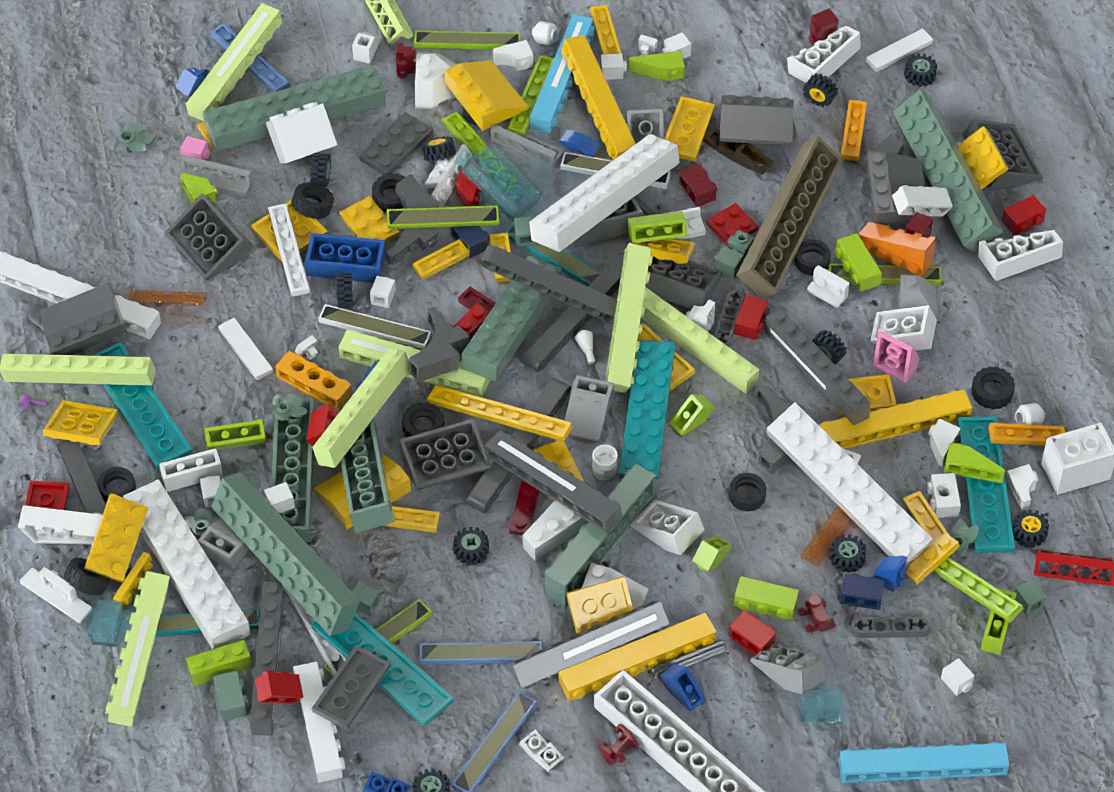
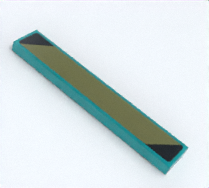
M513 224L505 233H508L509 240L516 243ZM535 242L534 246H522L549 264L562 268V272L587 287L601 273L565 250L558 252Z
M259 608L241 609L249 622V629H259ZM190 613L161 615L156 637L198 634L202 632Z

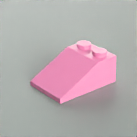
M879 331L873 366L907 383L918 368L919 356L913 347Z

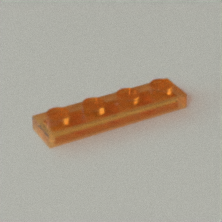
M132 290L129 292V300H134L138 303L153 301V304H164V301H172L173 305H182L183 302H190V305H202L207 300V292Z
M837 506L801 553V558L818 567L830 552L833 540L835 541L836 537L840 538L853 520Z

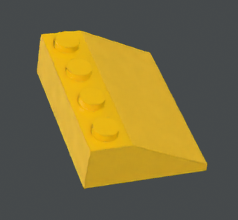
M491 60L459 63L445 70L447 87L482 131L529 109L528 105Z
M382 453L392 503L411 492L410 478L397 463ZM341 471L314 487L313 490L345 530L353 527V523L349 513L343 472Z

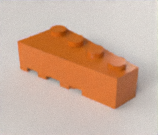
M868 222L858 234L871 255L895 266H900L922 277L933 263L936 237L930 236L925 238L919 233H914L913 235L906 233L902 229L897 231L891 230L890 226Z

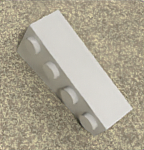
M846 25L828 35L826 40H819L808 50L806 48L801 50L799 55L788 57V73L805 83L811 75L816 73L817 75L822 74L823 77L825 75L829 77L861 48L860 32Z
M1055 230L1031 233L1028 237H1022L1021 235L1013 236V239L1009 240L999 238L995 239V242L989 243L979 241L978 258L995 281L1062 258L1063 241Z
M554 501L523 534V549L536 561L577 534L584 523L587 524L588 521L557 501Z
M23 505L18 528L34 543L93 544L103 514Z

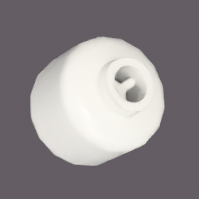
M541 21L533 28L532 36L536 43L550 46L558 40L559 29L554 23Z
M1037 403L1021 405L1015 413L1017 424L1042 425L1045 419V412Z

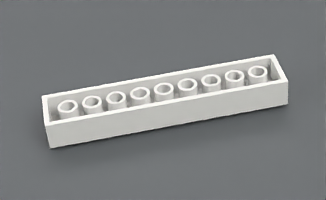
M649 134L529 222L532 241L555 251H562L679 164L678 145Z
M793 403L766 428L768 436L889 557L905 556L907 557L906 566H908L933 543V538L796 403Z
M159 479L123 495L125 499L148 507L140 533L165 574L170 576V582L212 650L235 643L249 636L248 620Z
M624 670L594 695V708L616 727L621 724L631 731V736L639 742V747L691 792H765Z

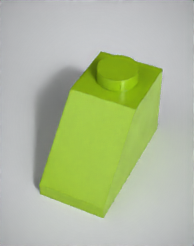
M186 173L180 174L182 187L192 203L202 193L217 203V189L214 184H210L207 178Z
M691 394L669 423L681 436H684L703 424L715 407L704 395Z
M718 536L702 540L692 561L703 571L716 569L732 550L733 545Z

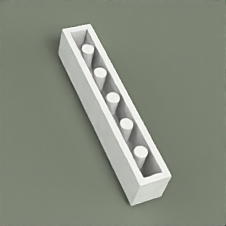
M317 662L294 666V674H299L304 696L300 699L318 783L343 778L342 770L345 769L343 757L338 755V752L341 751L339 739L334 737V734L337 733L336 724L312 712L313 705L327 687L322 685V681L325 680L323 668L319 669Z

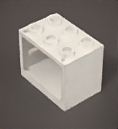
M312 102L303 105L304 109L302 110L299 107L286 111L287 115L285 116L282 113L269 117L270 121L266 122L280 164L288 163L337 145L323 104Z
M1102 423L1047 438L1041 465L1056 495L1111 479L1114 469V446Z

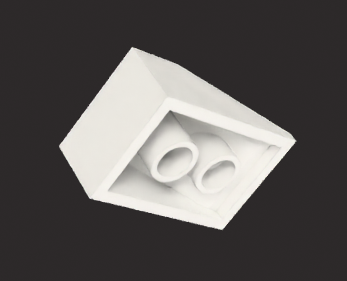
M929 305L876 312L870 341L876 344L878 332L882 331L913 347L915 351L931 349L937 319Z
M653 500L630 524L633 529L664 550L679 555L705 530L698 512L658 500Z
M591 563L582 588L624 575L609 567ZM624 576L633 609L643 605L648 588Z

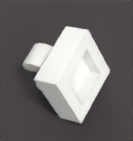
M641 35L638 51L642 52L640 56L656 54L658 39Z
M311 335L297 345L295 352L301 356L305 354L309 360L313 359L318 353L314 347L317 340Z

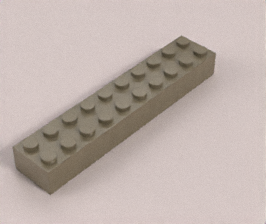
M819 136L803 143L736 275L761 299L777 292L843 160Z

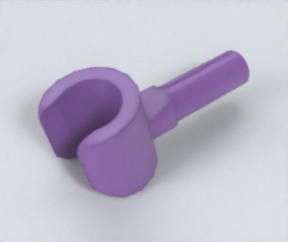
M23 394L19 400V406L27 409L29 404L47 406V401L32 399L28 394Z

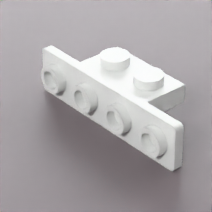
M465 144L460 146L454 157L444 158V160L439 159L425 182L428 189L435 188L431 197L438 204L439 208L444 207L456 187L460 170H466L473 158L472 153Z
M44 567L39 572L31 568L20 579V584L78 623H81L92 611L90 605L77 597L75 588L60 578V575L54 570L50 571Z

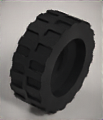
M389 173L378 177L374 181L372 197L383 212H387V209H404L399 197L394 199L385 198L383 192L388 188H396V184L403 180L405 176L398 173Z
M304 182L295 188L291 202L295 211L299 212V214L311 219L326 218L330 214L334 197L332 192L323 185ZM306 198L315 199L320 203L311 202Z
M991 366L982 368L973 378L971 388L973 399L986 409L995 410L1006 407L1011 402L1014 394V378L1003 368ZM994 381L1001 384L1003 390L997 395L985 392L984 384Z
M429 402L412 404L402 415V431L405 438L444 427L443 412L435 404H430ZM419 417H428L432 420L433 425L428 430H417L414 427V421Z
M71 559L64 573L66 582L82 593L95 596L102 595L111 579L84 569L87 559Z

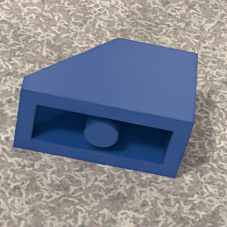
M674 664L660 675L668 691L687 710H694L706 700L687 666Z

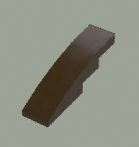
M716 127L703 139L704 143L718 153L763 175L774 164L773 160L750 143L720 141V130Z

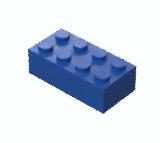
M311 233L305 260L306 275L336 279V274L352 273V280L375 282L377 276H382L386 256L385 240Z

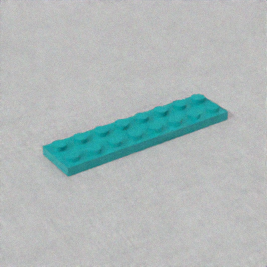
M637 340L640 342L638 352L635 353L637 365L633 369L632 375L634 377V384H631L619 474L620 477H624L628 469H632L635 464H638L655 474V479L659 480L675 342Z
M122 342L92 355L131 357ZM102 384L158 470H160V463L186 457L193 453L192 448L150 385Z
M997 416L958 417L957 424L960 428V444L971 447L1004 469L1001 444L991 443L988 429L990 423H997ZM1005 473L1002 483L965 477L971 527L975 525L979 527L978 538L973 542L974 553L1014 552L1015 544Z
M356 612L349 630L333 636H329L316 621L311 623V628L345 658L349 656L355 646H358L390 662L391 668L378 687L423 727L428 725L454 702V698Z

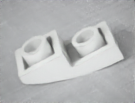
M536 730L519 743L524 751L547 771L564 759L552 743L548 744Z

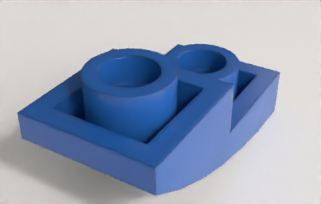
M566 130L559 141L560 144L572 152L577 148L590 157L594 156L601 145L597 140L573 130Z
M372 771L363 792H408L411 785L394 777L390 780Z

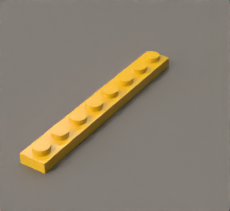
M435 385L427 398L430 404H435L439 407L563 442L573 428L572 423L439 385Z

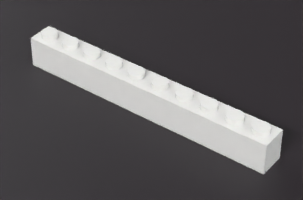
M0 252L1 283L57 304L95 288L88 283L79 282L54 270L50 271L38 264H32L22 258L11 256L7 252ZM115 295L127 331L151 339L161 324L159 312L154 308L145 307L136 301L132 302L120 295Z

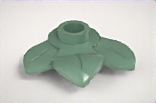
M134 124L128 130L120 133L118 142L121 146L128 147L132 152L143 153L146 152V146L153 142L155 136L143 132V124Z
M278 393L272 401L274 405L273 413L278 420L285 421L290 416L302 417L308 413V410L301 407L304 398L300 394L294 393L286 396L283 393Z
M205 507L198 509L194 516L183 517L190 530H192L193 535L198 539L210 525L221 518L220 516L212 517L211 510Z
M962 519L955 523L952 530H946L949 536L961 544L953 553L955 555L963 554L968 549L969 544L975 542L979 535L978 525L969 528Z

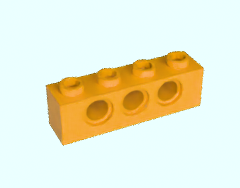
M288 351L275 366L276 375L279 379L326 405L330 404L338 411L352 396L351 384L347 380L334 376L332 372L325 371L316 363L303 359L297 353L294 354Z

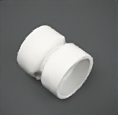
M605 444L593 450L592 473L597 479L603 481L610 480L616 475L618 455L615 448Z

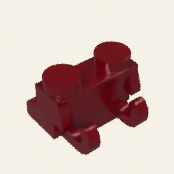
M397 43V52L395 53L397 76L399 78H406L408 74L416 71V60H413L416 59V49H412V46L404 47L403 43Z
M813 594L807 598L805 606L808 607L807 610H804L803 607L798 610L800 616L810 615L814 626L811 627V624H808L805 627L808 633L818 630L824 632L836 627L833 619L828 618V614L824 609L827 606L825 600L821 599L819 595Z
M619 724L614 732L616 734L621 732L622 736L610 748L606 747L607 743L604 741L598 745V749L603 753V758L608 764H615L618 758H620L619 761L621 763H624L626 757L623 753L630 749L632 744L634 749L639 747V742L631 736L632 732Z

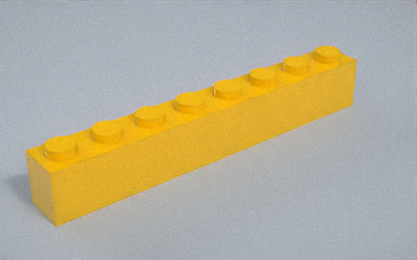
M585 35L566 38L561 47L562 55L566 58L568 68L574 75V81L579 86L581 96L587 103L588 112L594 118L595 127L600 131L601 140L607 146L608 155L612 157V160H615L635 145L633 137Z
M955 390L947 394L934 395L922 400L917 399L905 404L900 403L893 407L879 408L876 411L870 412L869 418L856 425H853L846 417L834 421H825L818 425L841 448L846 449L929 429L933 424L936 425L939 419L948 423L957 422L958 417H971L972 406L965 390Z
M703 613L559 671V684L568 701L581 699L588 693L600 691L622 670L631 677H635L642 671L651 670L655 666L716 642V630L707 614Z

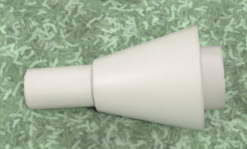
M581 330L575 336V340L584 354H586L588 363L591 365L596 363L593 354V333L588 330Z

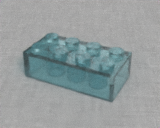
M493 142L468 159L461 171L512 222H514V218H519L536 205L543 194Z

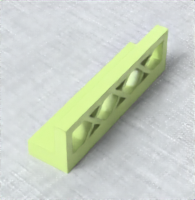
M365 0L388 44L393 45L401 36L410 39L414 35L395 0ZM378 4H382L381 13L377 12ZM385 16L389 17L387 25H384ZM395 28L396 33L391 37V29Z

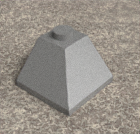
M626 109V125L635 144L649 134L664 139L663 109Z
M901 275L899 283V309L929 305L937 319L936 287L921 276Z

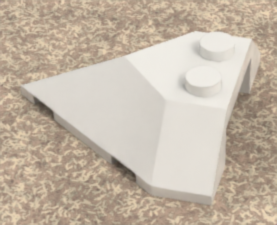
M437 52L417 53L415 108L433 109L445 100L450 101L456 98L446 85L445 70L457 65V63Z

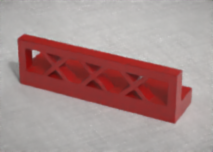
M1036 549L1033 575L1114 586V559ZM1040 561H1047L1053 567L1048 572L1038 571ZM1062 564H1069L1072 571L1067 575H1062L1057 568ZM1083 566L1089 567L1093 572L1087 578L1081 577L1077 572ZM1103 569L1111 570L1110 581L1101 580L1097 573Z

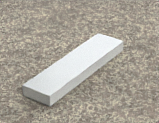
M922 28L866 57V62L875 72H878L933 44V38Z
M235 318L218 326V330L256 381L273 373L272 367Z

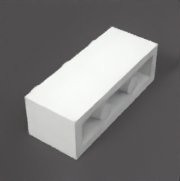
M904 185L899 187L898 191L892 196L899 215H915L916 212L927 216L943 217L953 207L947 189L936 186L913 187Z
M216 448L159 464L166 492L198 484L201 478H206L207 476L219 475V477H223L221 462Z

